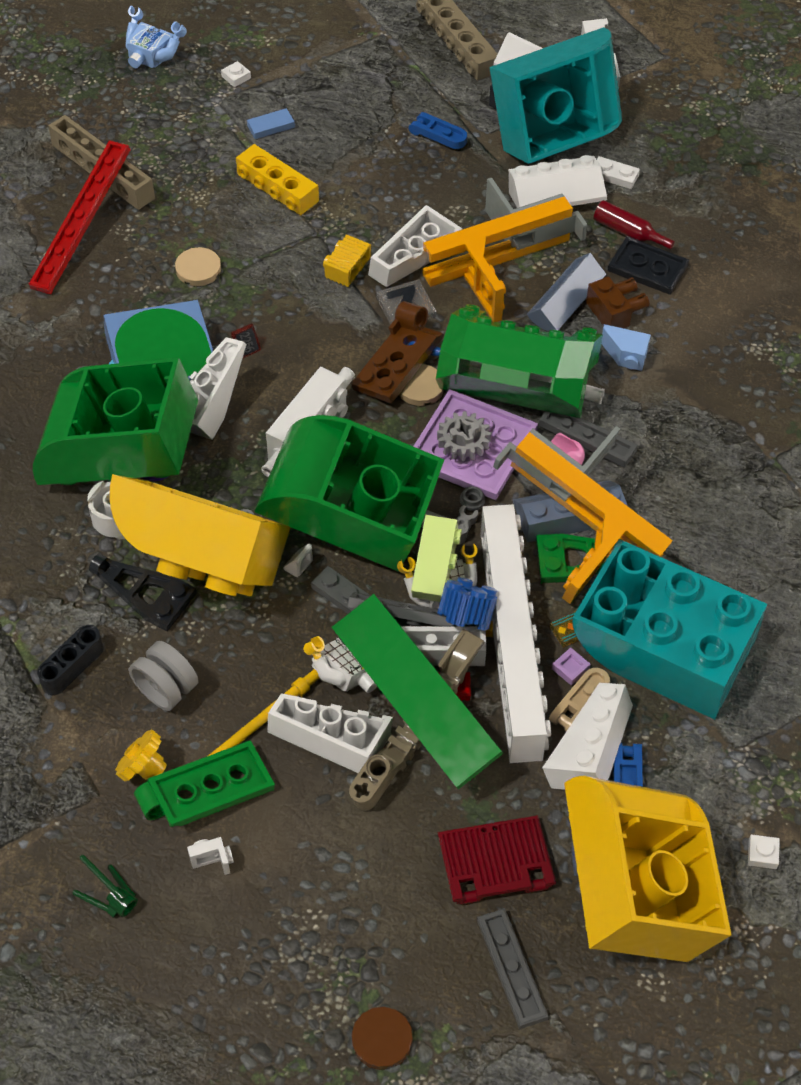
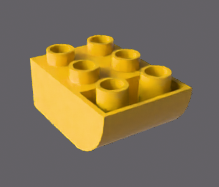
M577 776L564 783L589 949L689 962L732 936L710 825L703 810L692 798L678 793L589 776Z

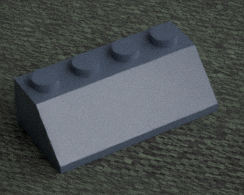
M610 480L598 482L600 486L627 505L619 484ZM547 493L513 499L516 513L520 515L521 527L527 542L536 541L537 535L571 534L592 529Z

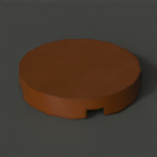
M376 1007L362 1013L355 1022L351 1034L353 1049L358 1059L366 1066L377 1070H385L394 1065L401 1064L409 1055L413 1041L411 1026L406 1017L397 1010L388 1007Z

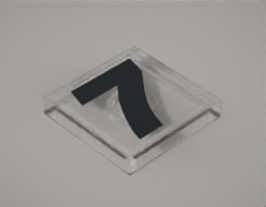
M419 279L376 292V298L390 325L395 320V312L398 305L403 301L425 307L428 310V319L437 316V311Z

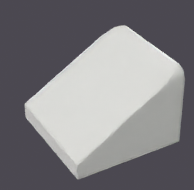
M307 544L299 549L284 565L283 569L295 577L300 576L313 561L312 545Z

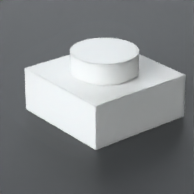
M238 61L221 70L222 77L233 87L251 79L250 71Z
M751 834L748 847V865L777 869L779 865V838Z

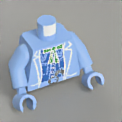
M130 6L128 13L132 20L128 23L126 33V49L129 53V64L133 68H138L141 64L155 68L160 63L172 59L180 43L179 38L184 37L187 33L186 28L183 25L180 26L178 22H174L171 25V30L174 33L172 34L143 22L137 24L143 18V12L138 8V12L134 15L135 8Z

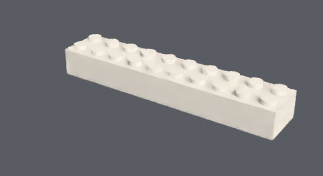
M514 504L483 506L481 543L487 586L497 590V601L491 621H493V636L510 763L543 761L544 750H549L548 737L551 736L550 721L545 720L547 699L546 695L542 696L541 688L544 687L543 672H538L540 651L539 648H535L534 641H537L536 625H532L531 622L534 611L533 603L528 602L530 582L529 579L525 580L527 561L526 557L522 558L524 540L523 536H519L518 530H521V520L519 514L515 515Z

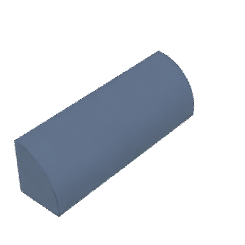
M591 253L576 258L527 313V316L534 324L546 331L559 330L587 297L588 284L603 279L606 273Z

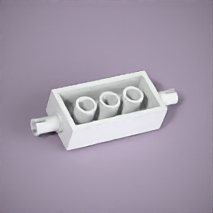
M320 366L266 432L268 461L261 467V471L265 476L269 477L286 434L296 421L316 415L341 418L345 416L348 410L346 405V387L355 378V373L351 369L343 367L339 374H335Z

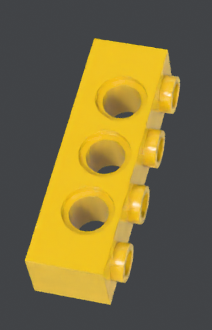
M253 144L236 157L237 174L241 178L248 180L256 188L263 190L273 199L280 201L288 209L295 211L299 215L304 214L319 202L318 184L256 144Z

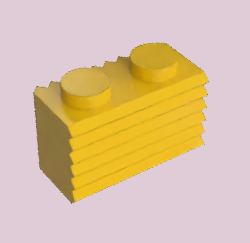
M346 234L343 240H339L336 243L334 252L331 255H327L323 261L326 279L329 278L334 282H338V284L341 283L349 287L371 258V244Z

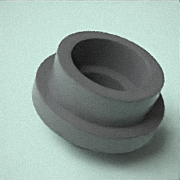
M467 487L460 495V504L462 506L465 505L466 509L470 511L479 510L485 504V495L478 487Z

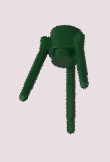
M81 855L80 860L111 891L107 896L109 905L78 890H73L72 894L106 911L113 918L117 914L121 917L127 916L138 902L136 894L127 886L113 865H108V870L119 884L117 887L85 855Z

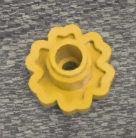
M151 729L133 742L119 761L115 769L117 771L116 775L125 782L129 781L135 773L145 780L163 773L167 764L163 761L164 758L156 752L161 743V736Z

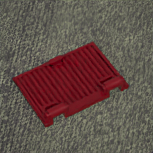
M538 815L438 832L452 900L457 904L479 902L483 897L522 890L528 893L548 890V888H551V885L556 884ZM541 869L543 878L530 881L528 871ZM473 880L475 890L462 892L460 882Z

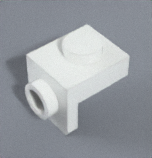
M221 837L212 840H199L192 846L187 847L193 869L221 861L224 874H230L229 864L234 863L230 847L223 846Z

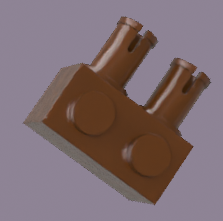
M608 276L588 284L586 303L603 327L605 324L623 329L630 326L632 312L647 308L650 304L645 293L630 299L624 297V295L636 292L638 289L633 277L615 284Z

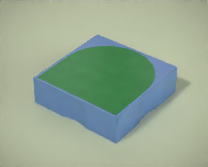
M198 300L104 315L105 336L114 364L179 358L189 381H191L190 376L193 372L198 373L207 364L206 358L213 352Z

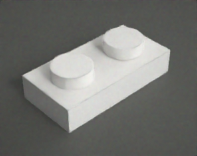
M598 156L597 161L601 166L604 181L632 189L639 176V168Z

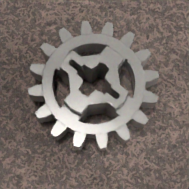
M463 411L462 416H458L455 412L452 419L446 416L445 422L439 423V430H437L438 447L444 448L443 454L445 455L452 453V459L461 456V460L465 461L466 457L469 456L472 460H475V454L483 456L484 449H489V442H491L489 424L484 425V418L477 420L475 413L467 416L466 411Z

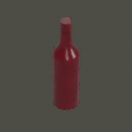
M602 200L595 210L594 221L641 242L653 241L670 250L674 246L675 241L657 233L649 221L605 200Z

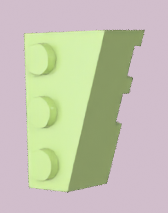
M431 515L425 516L411 588L413 598L440 602L445 583H447V580H452L449 579L450 572L455 570L457 554H455L456 545L460 544L462 529H458L456 519Z

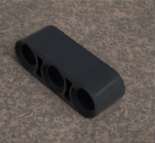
M84 625L80 627L39 666L37 674L42 690L46 694L57 695L64 691L101 655L104 647L99 629L96 626Z

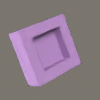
M570 648L552 663V670L572 686L590 669L591 664Z

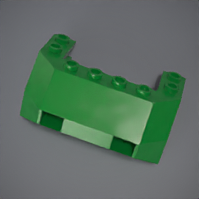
M466 304L465 307L451 314L440 349L436 381L439 389L447 391L450 389L470 396L581 418L589 370L598 363L603 334H598L596 329L583 327L582 330H578L571 337L564 336V332L559 330H549L548 333L540 331L538 326L525 325V328L516 326V323L513 321L501 320V323L493 322L491 317L486 316V311L480 310L479 306ZM470 361L482 363L481 368L471 367ZM530 373L552 377V382L530 379Z

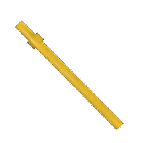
M313 669L304 678L299 677L284 694L302 697L310 690V686L320 678L317 671ZM276 700L208 756L239 745L268 721V712Z

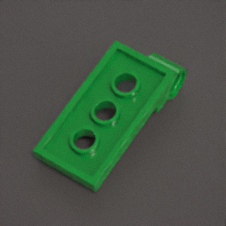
M250 740L148 778V782L143 783L135 790L134 796L147 820H155L165 815L170 827L186 825L273 791L275 784ZM238 770L245 776L241 779H234L229 773ZM214 780L219 786L215 789H209L205 787L204 782ZM189 790L193 796L183 799L178 796V792Z

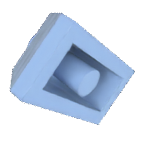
M604 324L601 344L618 366L642 371L651 335Z

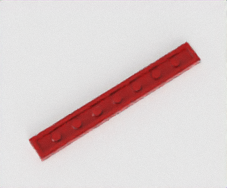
M108 141L28 285L31 289L51 295L131 151L129 145Z

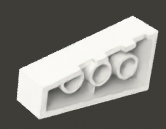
M599 683L542 767L551 788L565 790L564 783L577 776L609 779L633 706L625 684Z
M281 693L268 712V733L359 773L366 761L386 745L391 735L393 717L383 715L382 718L370 716L367 711L358 710V713L342 710V706L319 705L315 700Z

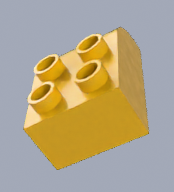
M112 474L110 482V507L114 521L121 534L132 546L143 553L160 558L156 571L187 580L188 577L204 580L207 573L209 575L205 585L206 588L231 596H236L237 593L252 596L255 585H273L289 534V526L154 482Z

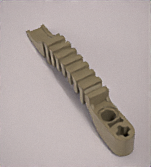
M465 629L459 633L438 664L440 676L455 694L458 692V686L463 683L471 662L485 643L484 640ZM404 720V727L398 726L395 730L397 737L395 738L390 735L386 748L371 756L351 783L349 794L358 809L363 811L372 809L399 770L404 771L407 766L406 761H411L415 750H419L421 747V741ZM377 767L386 768V771L380 776L372 774L373 770ZM368 791V796L362 795L361 797H359L358 794L360 792L365 794Z

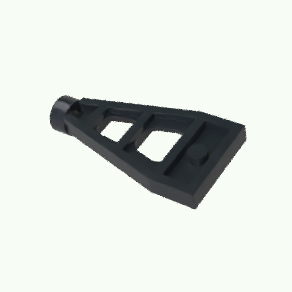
M100 553L94 556L89 566L91 573L99 576L107 586L142 618L167 632L197 594L195 587L178 578L113 561ZM123 574H129L138 578L130 590H127L118 583ZM146 584L156 585L164 589L153 604H147L138 595Z

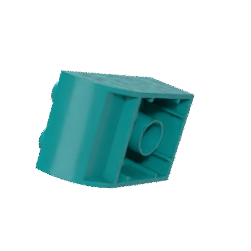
M602 27L489 67L503 150L528 164L605 136L614 131L622 122L612 36L607 28Z
M619 539L574 614L572 623L575 634L582 646L604 667L621 677L715 720L758 636L768 604Z

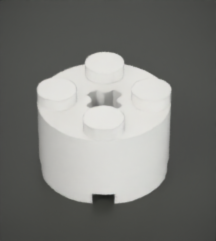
M101 481L88 494V508L93 527L102 535L115 537L119 540L125 539L112 515L110 507V482L104 483V481Z

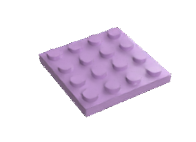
M449 389L413 447L444 459L439 478L464 488L478 487L486 497L497 500L514 468L510 466L512 461L507 458L500 468L496 470L493 467L496 457L509 442L517 447L532 428L537 431L538 423ZM463 411H466L467 416L475 413L477 420L484 418V425L489 424L491 442H489V449H484L483 456L475 454V460L467 456L465 461H462L461 456L452 459V453L443 454L444 448L438 447L437 430H439V423L445 422L446 416L452 419L453 413L456 412L458 416H462Z

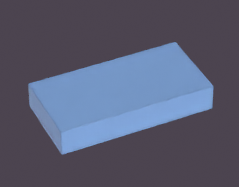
M286 108L248 119L247 126L253 137L258 139L295 128V121Z

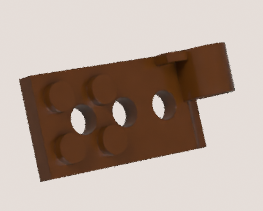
M406 301L398 305L395 312V320L388 327L391 334L351 383L353 390L391 404L444 337L443 333L424 327L428 319V310L425 307ZM415 341L414 344L407 345L409 342ZM383 375H389L388 377H383L380 379V377H382Z

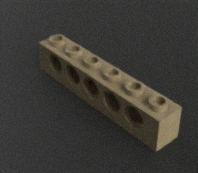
M418 0L416 2L418 12L426 18L427 23L435 29L437 35L455 53L458 61L464 64L468 73L472 74L477 81L491 76L489 67L494 66V61L498 54L453 0Z
M66 115L48 125L52 146L88 173H91L106 145ZM125 160L110 189L139 210L155 199L153 181L149 176Z

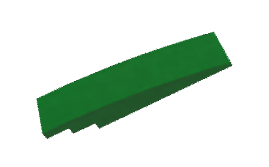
M375 594L371 595L332 626L335 633L458 790L503 754Z

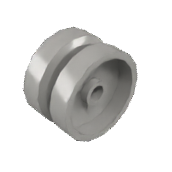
M156 641L146 651L147 658L139 657L128 668L134 684L152 703L163 710L170 711L180 702L181 694H188L199 683L198 676L189 662L175 648L163 641Z

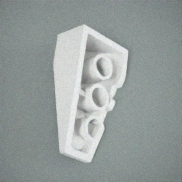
M226 337L206 358L207 364L198 373L194 371L190 376L192 379L190 383L198 398L191 433L211 440L216 435L226 415L247 345L245 342Z

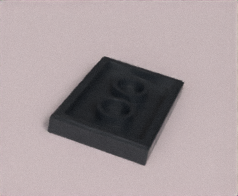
M627 236L609 263L607 271L627 279L633 277L640 284L671 295L688 267L689 259Z

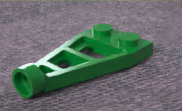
M568 534L537 535L536 543L540 582H567V578L576 567L579 568L580 565L568 566L565 562L564 551L568 548L583 550L587 554L592 547L594 548L595 539ZM604 563L602 564V566L598 569V571H597L595 574H599V572H600L601 568L603 567Z

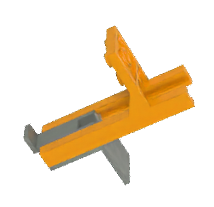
M488 178L485 211L490 217V221L423 242V249L425 252H428L431 263L468 251V254L423 268V276L429 286L432 287L464 276L487 314L492 318V321H501L502 313L505 309L503 300L506 288L503 281H499L493 266L567 242L570 239L571 232H575L581 241L586 240L587 223L579 211L573 212V207L563 193L513 209L492 178ZM502 239L505 240L504 242H501V243H498V244H495V245H492V246H489V247H486V248H485V245H487V244H490V243H493V242H496V241H499V240H502Z
M618 426L611 431L583 466L533 428L517 447L509 442L496 457L493 465L498 470L507 458L512 461L511 467L596 531L594 548L592 547L579 568L576 567L563 586L566 591L562 598L569 604L573 602L607 560L619 539L660 557L664 555V551L673 541L588 477L612 448L620 431Z

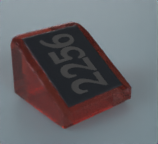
M252 323L231 332L232 339L243 341L247 344L243 358L261 350Z

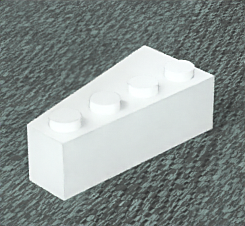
M426 205L371 257L368 275L385 287H388L430 263L429 254L423 249V242L460 231L462 228Z

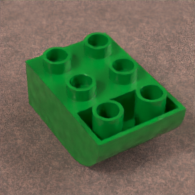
M169 358L85 366L66 375L58 386L33 462V476L37 485H72L77 482L111 481L112 474L130 478L153 476L165 478L170 475H179L198 404V398L180 359Z
M328 415L305 417L296 421L289 428L254 512L399 572L397 568L398 562L402 561L404 563L415 544L444 459L349 419Z

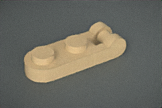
M600 668L587 670L553 710L549 721L555 725L559 723L565 727L567 732L599 683H610L608 673ZM567 710L574 714L572 718L565 715Z

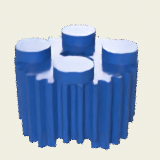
M458 577L457 581L447 580L437 614L440 616L444 614L447 623H452L459 627H464L465 624L478 625L477 629L488 630L497 601V590L489 586H482L481 588L472 586L473 581L466 578Z

